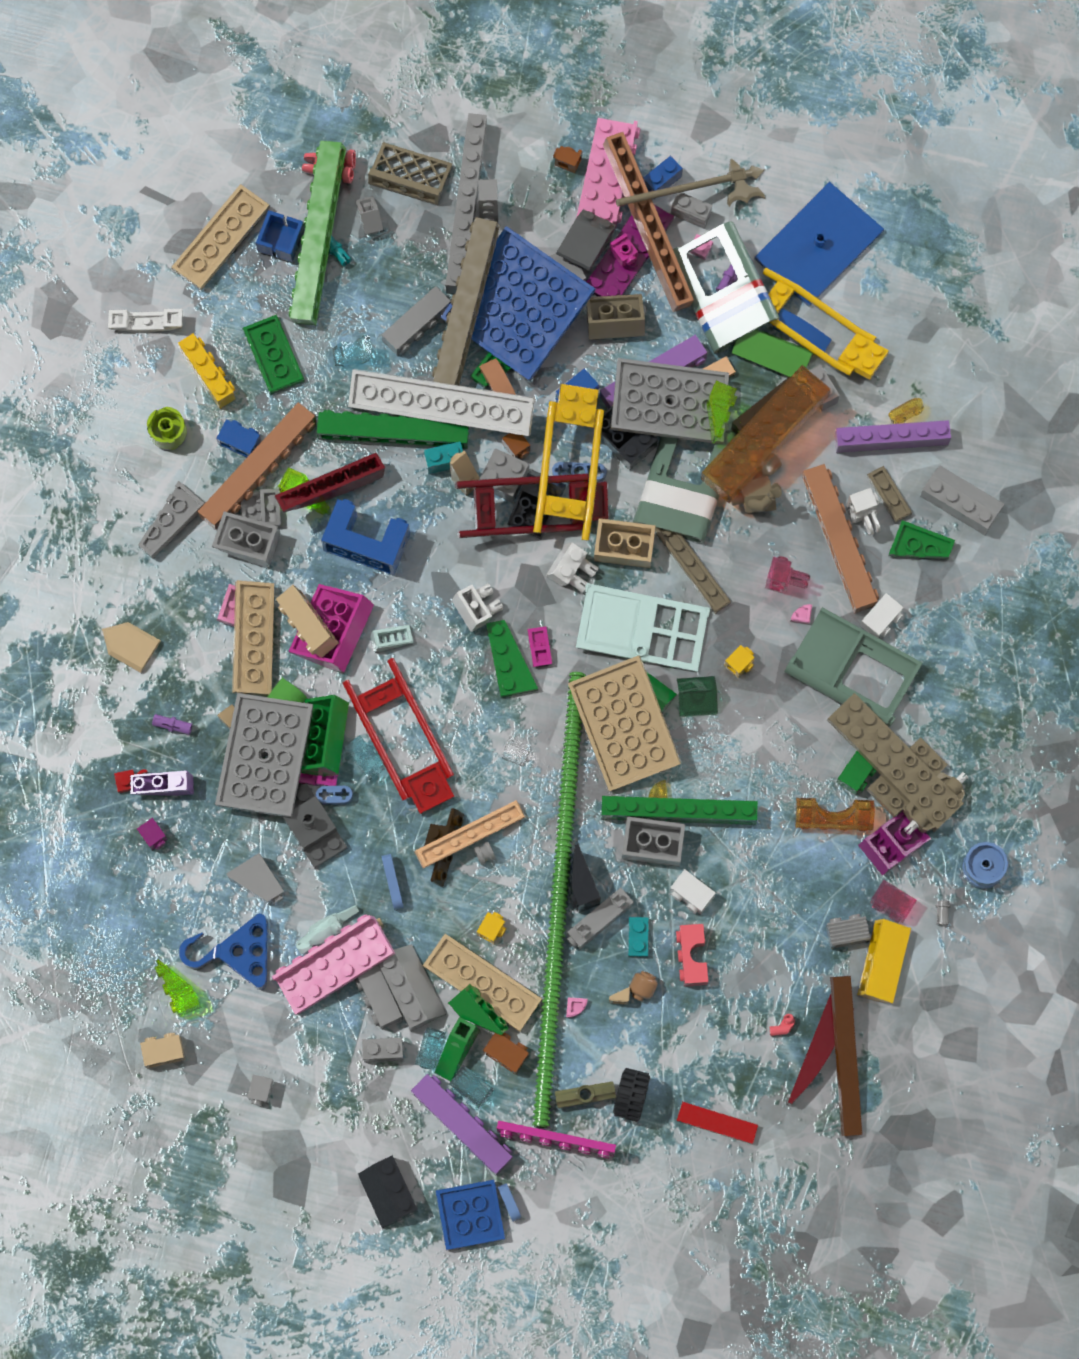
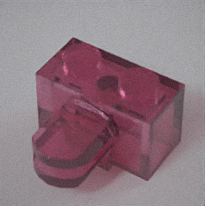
M773 557L765 589L783 593L787 591L789 584L805 589L808 587L807 581H810V575L793 570L791 567L792 562L788 561L785 557Z

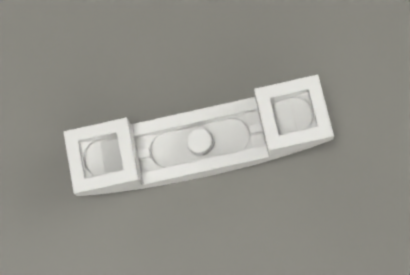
M164 309V312L109 310L108 329L127 332H160L182 328L183 309Z

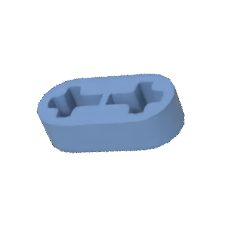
M322 786L316 791V797L322 805H345L352 801L353 793L348 786ZM345 790L349 796H346V799L343 800L341 796H336V794H342V791ZM323 791H327L329 795L333 794V796H328L326 800H323L320 795L323 794Z
M507 1183L499 1186L498 1190L512 1222L521 1219L522 1217Z

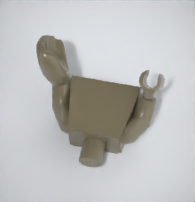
M763 449L757 454L756 466L758 473L752 480L739 485L740 493L730 495L732 506L743 504L747 513L777 510L776 498H779L782 494L780 485L778 483L771 485L769 476L781 468L780 458L772 450Z

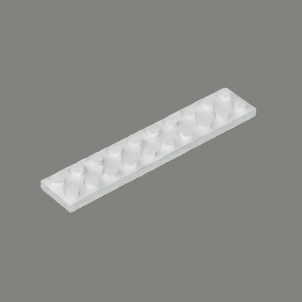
M353 369L348 407L530 436L535 398Z

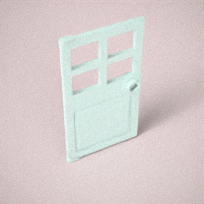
M591 583L585 585L586 595L576 648L628 659L640 655L642 662L698 672L710 607L603 587ZM657 605L676 609L672 630L654 627ZM682 610L700 613L696 635L678 632ZM652 633L671 637L667 659L648 655ZM677 638L695 642L691 663L673 660Z

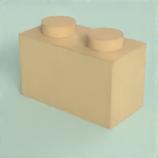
M168 1033L164 1035V1038L160 1039L150 1037L144 1039L145 1042L140 1043L144 1066L147 1069L185 1060L182 1040L179 1034Z

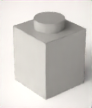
M253 1074L247 1096L251 1100V1104L263 1106V1103H269L274 1083L273 1079Z

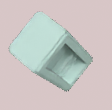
M409 625L373 630L370 635L374 652L390 650L414 643ZM403 631H404V635H405V639H406V640H403V639H402L401 632H403ZM394 633H396L398 641H395ZM386 635L389 636L390 642H388V643H387Z

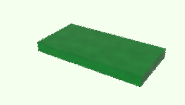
M277 314L242 328L270 395L305 382Z

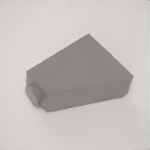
M260 853L227 873L231 882L268 905L272 903L276 905L284 899L285 892Z

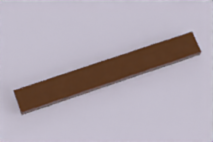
M851 976L830 977L841 1136L862 1135Z

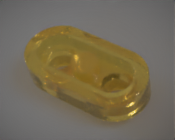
M913 398L891 410L888 416L892 424L905 423L906 420L913 416L921 414L925 406L921 398Z

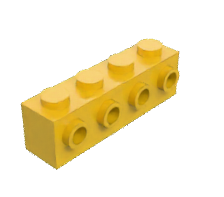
M194 333L178 342L181 353L219 409L234 401L235 388L230 381L226 382L224 371L220 366L216 367L213 363L215 359L210 351L208 353L205 351V344L200 337L196 338Z

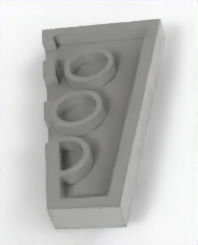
M179 481L175 485L176 488L172 495L168 496L163 509L156 515L153 525H150L138 544L152 559L198 514V510L205 504Z

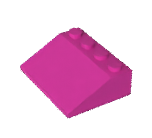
M319 584L310 603L339 644L321 658L317 654L312 655L306 648L308 645L306 641L303 642L296 633L288 652L326 668L345 672L374 604L362 594Z

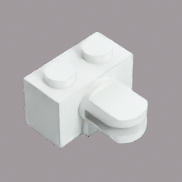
M871 488L849 495L846 505L853 524L863 521L869 536L874 534L873 528L876 533L881 531L876 517L879 499L877 494L872 492Z

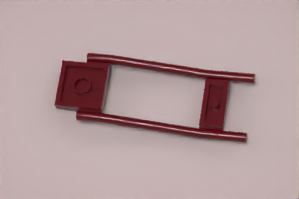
M588 473L548 476L547 483L570 482L569 499L587 502ZM541 476L455 482L456 489L474 488L476 530L458 531V538L535 533L533 532L534 526L495 528L493 486L540 484ZM607 481L596 482L592 521L599 520V518L609 519ZM570 519L571 524L542 525L541 533L583 530L584 521Z

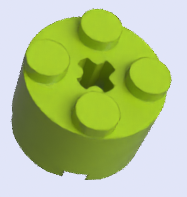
M163 407L159 410L156 409L148 417L147 430L151 441L157 447L165 450H175L184 442L187 428L178 410L172 407Z

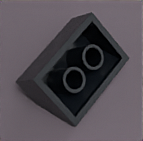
M393 1155L374 1163L358 1173L382 1229L418 1212Z

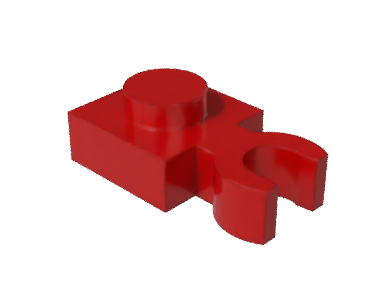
M133 769L114 773L118 793L131 791V775H137L134 774ZM142 769L137 774H148V771Z

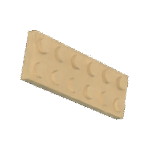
M240 184L173 264L172 270L202 290L269 210L270 205Z
M240 580L235 582L232 693L268 696L271 693L274 583Z
M444 934L423 964L424 968L460 992L469 984L476 987L481 993L480 996L493 1006V1011L519 1032H521L542 1001V998L447 934Z

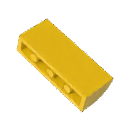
M886 919L875 920L857 993L858 996L883 1003L894 1002L911 928Z

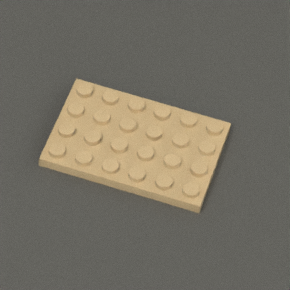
M640 655L568 683L609 791L681 764Z

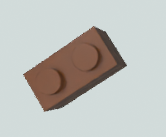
M505 1032L502 1035L494 1033L483 1049V1053L516 1075L529 1056L528 1048L519 1042L516 1045L510 1041L511 1037Z

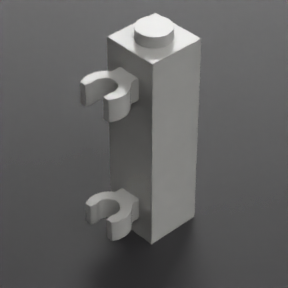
M619 888L567 932L568 942L573 948L577 946L581 950L630 909L634 904L633 900L622 888Z

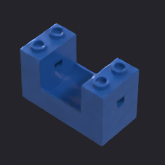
M337 499L321 539L323 551L395 576L410 538V528L407 521L401 518H391L382 542L352 532L358 517L356 506L350 500L343 499L342 501Z

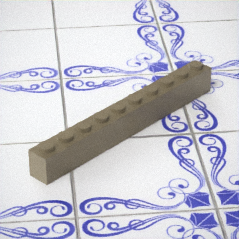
M475 217V221L471 223L470 240H467L465 245L466 256L461 261V275L457 277L456 294H453L451 299L452 310L447 315V329L442 334L443 345L438 350L437 367H434L432 373L433 382L460 385L500 230V225L495 221Z

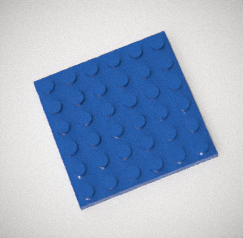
M506 226L497 238L471 340L531 381L596 289ZM451 303L441 316L445 321L448 313L452 310L453 305Z

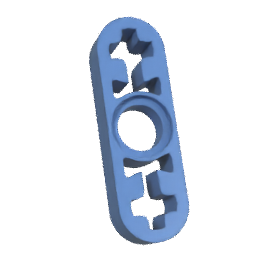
M557 462L552 467V476L558 475V472L555 471H558L559 468H562L563 471H569V468H571V474H574L576 468H582L585 473H588L587 468H590L591 463ZM598 463V469L602 473L600 477H597L596 482L605 480L607 475L606 467ZM563 472L562 475H568V472Z
M391 854L383 855L381 857L394 910L404 908Z

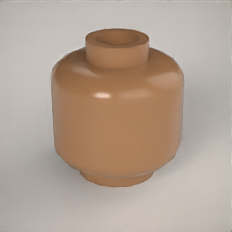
M646 971L635 973L629 985L630 991L633 993L632 997L643 1001L644 998L651 999L658 986L655 980L656 977Z

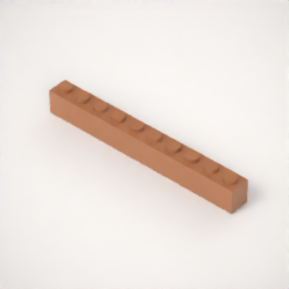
M624 132L606 137L603 147L624 197L648 192ZM652 199L628 204L672 311L676 312L690 307L694 301Z

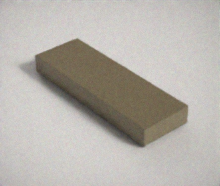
M884 466L867 474V478L895 523L912 515L910 508Z

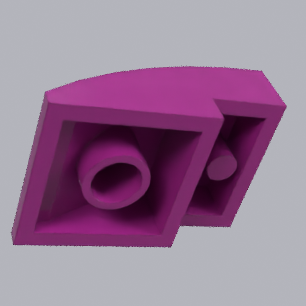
M903 812L883 824L858 845L882 876L931 839L927 833H922L918 829H915L910 835L907 834L909 829L905 832L904 828L910 824V821Z

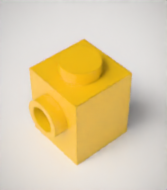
M740 645L725 660L724 666L739 678L744 672L748 673L754 667V653L748 647L744 648Z
M488 912L476 932L477 936L494 945L497 938H502L507 929L504 927V917L496 912H493V914Z

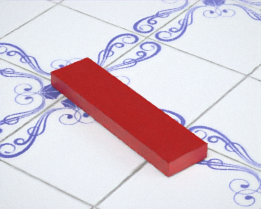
M683 1101L677 1118V1122L752 1145L758 1128L757 1124Z

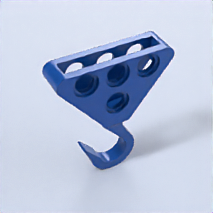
M263 914L255 915L196 962L187 959L186 951L204 933L201 932L194 937L187 938L179 948L180 959L185 966L191 969H199L213 960H220L255 988L264 990L267 987V919ZM257 928L263 930V934L260 937L253 936V931ZM236 948L243 949V954L239 957L233 955ZM255 948L263 949V953L260 956L253 955ZM256 967L263 968V972L259 976H255L252 973Z

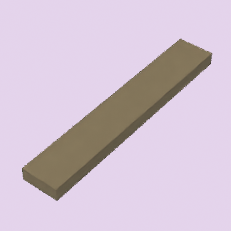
M655 528V534L712 611L716 614L731 604V601L683 536L678 533Z

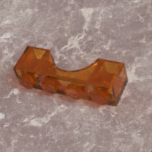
M796 798L795 828L839 829L843 831H867L874 828V800H854L847 809L839 812H830L820 807L816 798Z

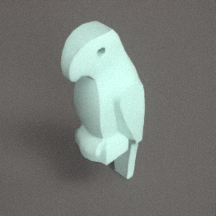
M354 905L340 913H334L310 926L307 934L296 942V947L300 954L307 952L313 945L321 946L325 943L324 940L334 934H340L343 922L359 912L357 906Z

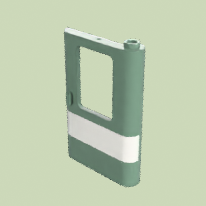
M725 431L723 444L715 443L701 485L667 477L678 439L661 436L633 523L656 525L655 528L685 535L688 540L703 544L738 441L735 434Z

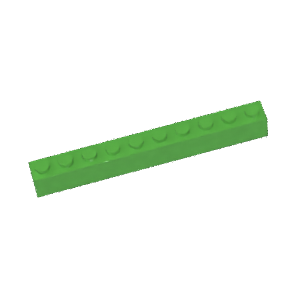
M320 141V145L316 149L317 162L313 167L314 180L310 184L311 197L307 202L308 215L304 219L305 232L301 237L302 250L298 255L299 267L295 272L296 285L292 290L293 302L289 308V317L295 324L315 326L317 324L346 147L342 142Z

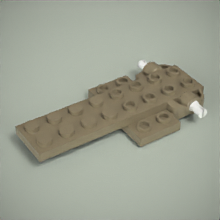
M855 693L827 719L881 775L867 788V791L893 817L900 811L906 815L910 821V824L904 828L905 832L909 829L907 834L910 835L915 829L922 833L931 830L935 832L964 804L962 800L965 792L962 783L968 779V776L966 775L963 778L965 773L962 772L955 778L941 772L948 764L921 737L909 748Z

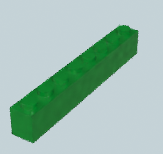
M324 410L318 414L317 437L322 440L430 447L461 442L462 449H468L469 426L421 418H409L402 415L391 417L389 414L376 416L366 412L353 414L349 411L335 413L332 410Z
M602 796L601 820L627 821V817L665 822L756 825L758 801Z

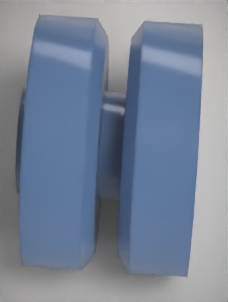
M978 843L971 847L963 859V876L969 884L976 888H992L1000 882L1007 872V855L995 843Z

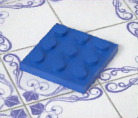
M495 1180L435 1190L446 1251L505 1240Z

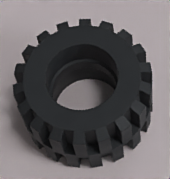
M630 1068L624 1069L613 1109L615 1117L635 1122L639 1121L649 1086V1073Z

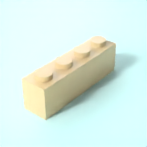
M295 585L290 586L276 598L280 604L279 610L289 617L288 623L294 629L297 628L299 631L297 632L298 637L303 642L306 641L308 644L306 648L312 655L317 654L322 658L339 644L306 596Z

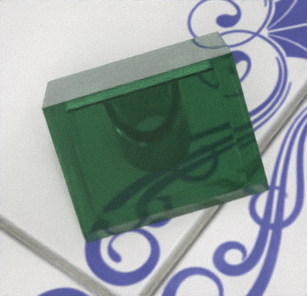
M715 676L676 679L679 717L718 714Z

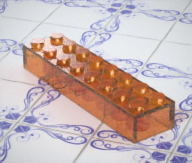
M801 365L702 471L701 480L730 503L829 397L831 388Z

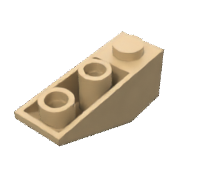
M465 451L460 454L456 453L451 458V480L454 483L457 481L480 479ZM465 488L460 490L467 496L474 490V488Z

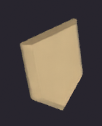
M129 622L102 629L108 655L140 673L161 642V640Z

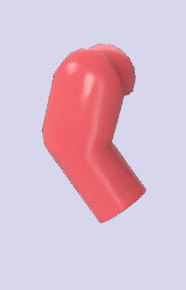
M786 1014L780 1025L769 1026L770 1036L788 1034L795 1025L794 1016Z

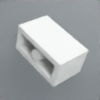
M886 593L864 617L860 626L877 638L885 637L891 630L889 628L893 622L897 624L903 617L902 611L904 607Z
M685 869L670 887L671 896L679 902L681 900L687 904L686 907L695 914L696 912L702 914L716 894Z

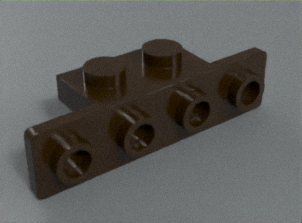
M451 808L446 826L430 824L424 846L460 829L464 821V813ZM453 854L433 863L435 865L430 879L432 883L440 887L444 886Z

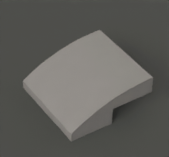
M260 489V492H254L248 501L244 499L241 502V516L281 526L280 506L275 499V495L279 494V489Z

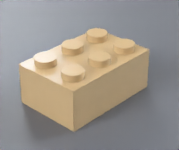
M599 518L594 561L650 568L656 525Z

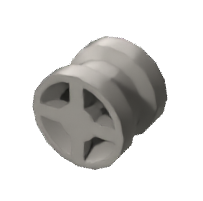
M485 842L481 847L477 846L474 848L481 865H484L488 860L493 861L496 859L489 842Z

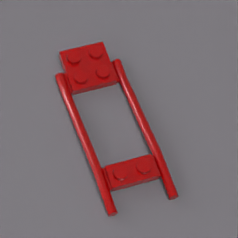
M393 657L388 659L387 662L395 678L359 696L356 695L349 679L342 682L402 801L411 797L419 814L454 797L446 780L454 776V773ZM404 695L438 762L400 780L366 713Z

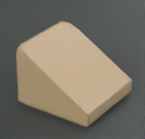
M230 705L217 715L229 729L234 712L233 705Z
M630 987L609 996V1002L627 1005L629 1003Z

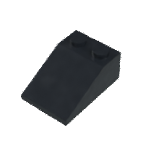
M576 844L569 900L572 908H577L578 913L600 905L601 897L580 846Z

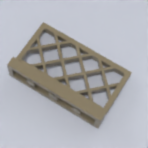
M383 142L374 165L368 173V184L438 205L451 171L452 163ZM387 149L393 151L394 155L386 158L383 153ZM409 156L411 161L403 164L400 157ZM397 159L400 165L391 168L388 162ZM426 161L429 166L421 169L418 162ZM386 164L388 170L382 172L377 170V167ZM414 164L417 171L409 174L406 167ZM442 166L446 168V171L438 174L435 168ZM403 169L404 173L406 174L405 176L399 177L396 176L394 172ZM432 170L435 176L426 179L423 173ZM420 174L423 181L415 182L412 180V177ZM438 180L440 186L437 189L431 187L429 183Z

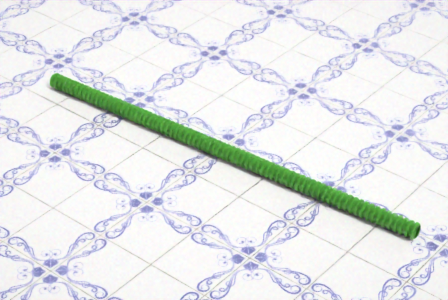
M582 672L569 673L571 679L568 682L570 683L586 675ZM571 690L568 691L569 696L567 700L569 702H567L568 708H566L568 714H566L567 720H565L567 724L565 726L566 731L564 732L566 736L564 737L565 743H563L565 749H563L564 755H562V758L564 760L561 767L563 771L561 776L563 778L560 779V782H562L560 788L562 790L559 791L561 794L559 800L561 801L558 803L560 806L558 811L560 813L557 815L559 818L557 823L559 825L556 827L558 829L556 832L558 837L555 839L557 841L555 844L557 849H555L556 855H554L556 861H554L555 867H553L555 873H553L554 879H552L554 885H552L553 891H551L553 897H551L552 903H550L552 909H550L551 915H549L551 921H549L550 927H548L550 933H548L549 939H547L549 945H547L548 951H546L548 957H546L547 963H545L547 969H545L546 975L544 976L546 981H544L545 987L543 991L545 993L542 1000L544 1005L542 1006L543 1012H541L543 1018H541L542 1024H540L542 1030H540L541 1036H539L541 1042H539L540 1048L538 1052L540 1054L538 1055L539 1061H537L539 1067H537L538 1073H536L538 1079H536L537 1085H535L537 1091L535 1092L536 1098H534V1101H536V1104H534L535 1110H533L535 1116H533L534 1122L532 1126L537 1128L550 1127V1124H548L550 1117L548 1116L551 1114L549 1111L551 1105L549 1103L552 1102V1099H550V1096H552L550 1091L553 1090L551 1086L553 1080L551 1079L554 1077L552 1074L554 1068L552 1066L555 1065V1062H553V1059H555L553 1054L556 1053V1050H554L556 1044L554 1042L557 1041L555 1037L557 1031L555 1029L558 1028L556 1025L558 1019L556 1017L559 1016V1013H557L559 1010L557 1005L560 1004V1001H558L560 995L558 993L561 991L559 989V986H561L559 980L562 979L560 968L563 967L561 956L564 954L562 952L564 950L562 944L565 942L563 940L565 938L563 932L566 930L564 928L566 926L564 920H566L565 914H567L565 908H567L566 902H568L566 896H568L567 890H569L567 884H569L568 878H570L568 872H570L569 866H571L569 860H571L570 854H572V851L570 849L572 848L571 842H573L571 837L574 830L572 826L574 821L572 819L575 818V815H573L575 809L573 807L576 806V803H574L576 797L574 795L577 793L575 791L577 789L575 784L578 781L576 779L578 777L576 772H578L577 766L579 762L577 760H579L578 754H580L578 748H580L579 742H581L579 737L582 730L580 726L582 725L581 717Z

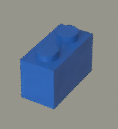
M670 155L643 177L648 192L672 186L682 177L683 168Z
M227 419L216 438L218 445L246 458L261 443V437L257 430L253 428L246 429L238 421L232 420L231 422Z

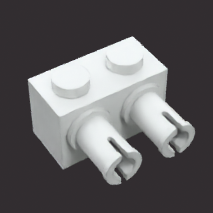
M571 542L564 545L546 576L560 586L570 584L583 593L588 582L576 575L577 569L580 568L590 577H593L598 567L585 559L586 551Z
M488 583L478 589L470 585L457 592L451 600L471 632L486 625L493 614L503 610V605H498L500 603L498 599L488 605H485L482 601L483 598L493 594V589H488L490 587Z

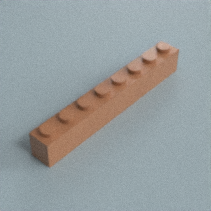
M298 402L198 510L200 518L217 531L223 512L236 514L241 508V502L244 499L248 501L254 494L253 491L265 483L266 477L277 470L282 459L285 460L289 457L293 447L301 444L304 435L316 427L315 415Z
M825 464L804 470L802 473L804 484L854 614L873 608L877 604L879 596L877 590L872 588L870 572L865 570L864 556L858 552L859 544L857 538L851 534L852 525L845 518L844 514L846 511L843 503H840L838 500V489L831 482V479H833L830 469H826Z

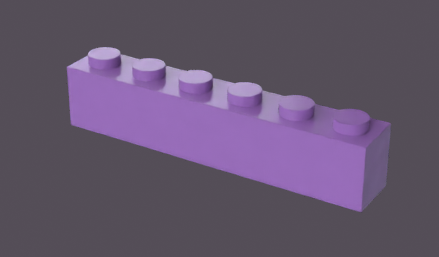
M695 334L649 362L690 368L695 365L698 367L706 361L707 351ZM615 382L600 390V398L608 409L613 406Z
M949 420L836 428L834 437L836 453L946 446L949 445L951 440Z
M426 1074L411 1090V1093L497 1176L513 1159L510 1155L512 1151L505 1144L501 1146L496 1141L498 1137L491 1130L487 1132L482 1127L484 1123L478 1117L472 1118L468 1114L470 1110L462 1102L458 1104L454 1100L456 1096L448 1088L444 1090L440 1086L441 1081L435 1075L430 1077Z

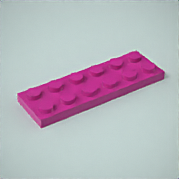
M499 1120L497 1124V1133H500V1137L512 1139V1136L520 1137L522 1142L531 1143L532 1140L539 1141V1145L551 1147V1144L559 1145L561 1150L570 1151L571 1148L578 1149V1153L590 1155V1152L597 1153L598 1157L609 1159L610 1156L614 1157L615 1144Z

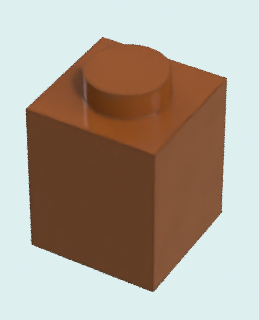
M509 433L502 438V445L511 456L522 460L530 454V444L523 435Z

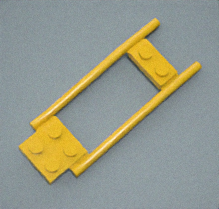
M765 268L762 274L777 282L768 295L778 314L795 291L854 332L855 336L838 360H835L781 321L773 320L769 323L839 371L849 376L854 371L870 380L889 352L886 348L874 343L877 337L859 328L798 284Z
M560 384L558 403L549 401L539 495L533 530L535 533H541L543 514L584 521L581 540L589 541L604 410L596 409L599 390ZM554 421L594 428L587 502L546 495Z

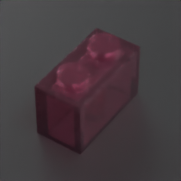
M883 880L870 903L873 904L872 907L879 912L884 911L889 914V918L893 921L903 923L917 900Z

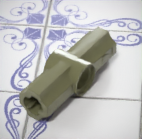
M610 1081L555 1091L557 1108L560 1109L616 1099L614 1083ZM583 1090H587L591 1093V1097L584 1100L580 1097V1093Z

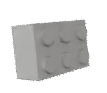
M627 817L622 859L680 867L685 824Z

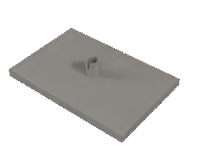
M618 358L611 430L723 444L729 373Z
M237 693L215 802L216 806L292 818L313 704Z

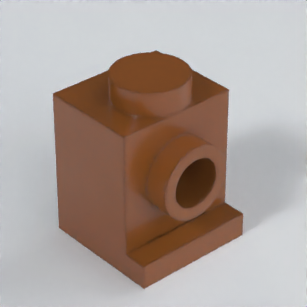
M563 146L556 148L553 155L555 166L575 174L582 160V150L579 149L576 152L571 147Z

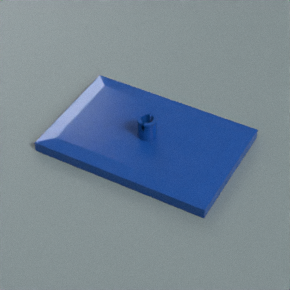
M829 181L754 259L764 268H768L798 284L818 298L879 237L884 228ZM795 291L793 292L808 307L812 304Z

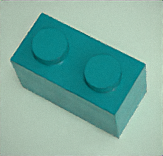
M461 442L425 449L424 457L428 474L450 470L451 458L456 453L460 454L463 452Z

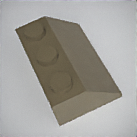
M642 294L591 297L586 303L589 340L645 336Z

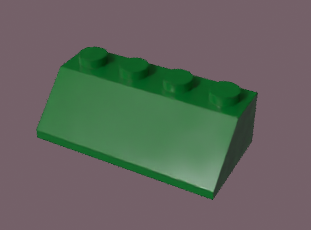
M335 694L305 699V703L313 704V711L301 773L323 777L338 775L349 702Z

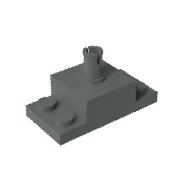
M306 783L298 788L292 818L284 816L282 818L312 866L316 869L348 848L308 784Z

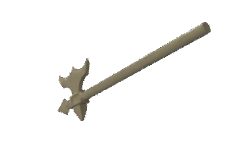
M730 159L727 175L616 199V205L623 206L725 182L735 183L734 191L728 195L727 204L729 207L736 200L748 203L750 198L754 196H760L765 199L764 193L758 187H751L744 181L747 177L757 179L765 169L751 165L749 170H745V168H740V165L733 159Z

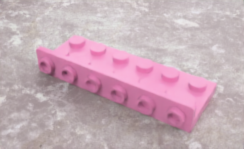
M598 118L577 216L584 209L610 221L616 227L617 222L621 223L623 212H620L621 206L616 205V199L624 198V195L605 152L603 143L606 137L624 132L632 154L635 155L637 144H634L635 138L639 139L641 129L638 127V121L634 120L633 124Z
M366 914L359 917L354 925L345 926L340 930V934L326 938L324 940L325 943L321 946L317 945L310 948L305 956H298L292 960L291 965L283 966L275 971L276 974L272 976V979L278 982L295 1015H299L395 954L374 916H367Z

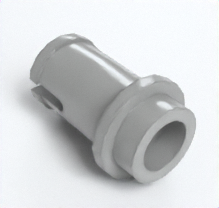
M937 901L935 905L937 907L936 924L949 925V908L951 905H949V901Z

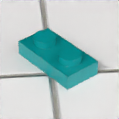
M629 917L628 957H648L649 917Z

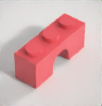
M703 924L680 925L679 931H676V941L681 944V950H678V962H682L683 970H679L680 982L684 981V987L708 985L707 962H695L690 956L693 948L705 945Z

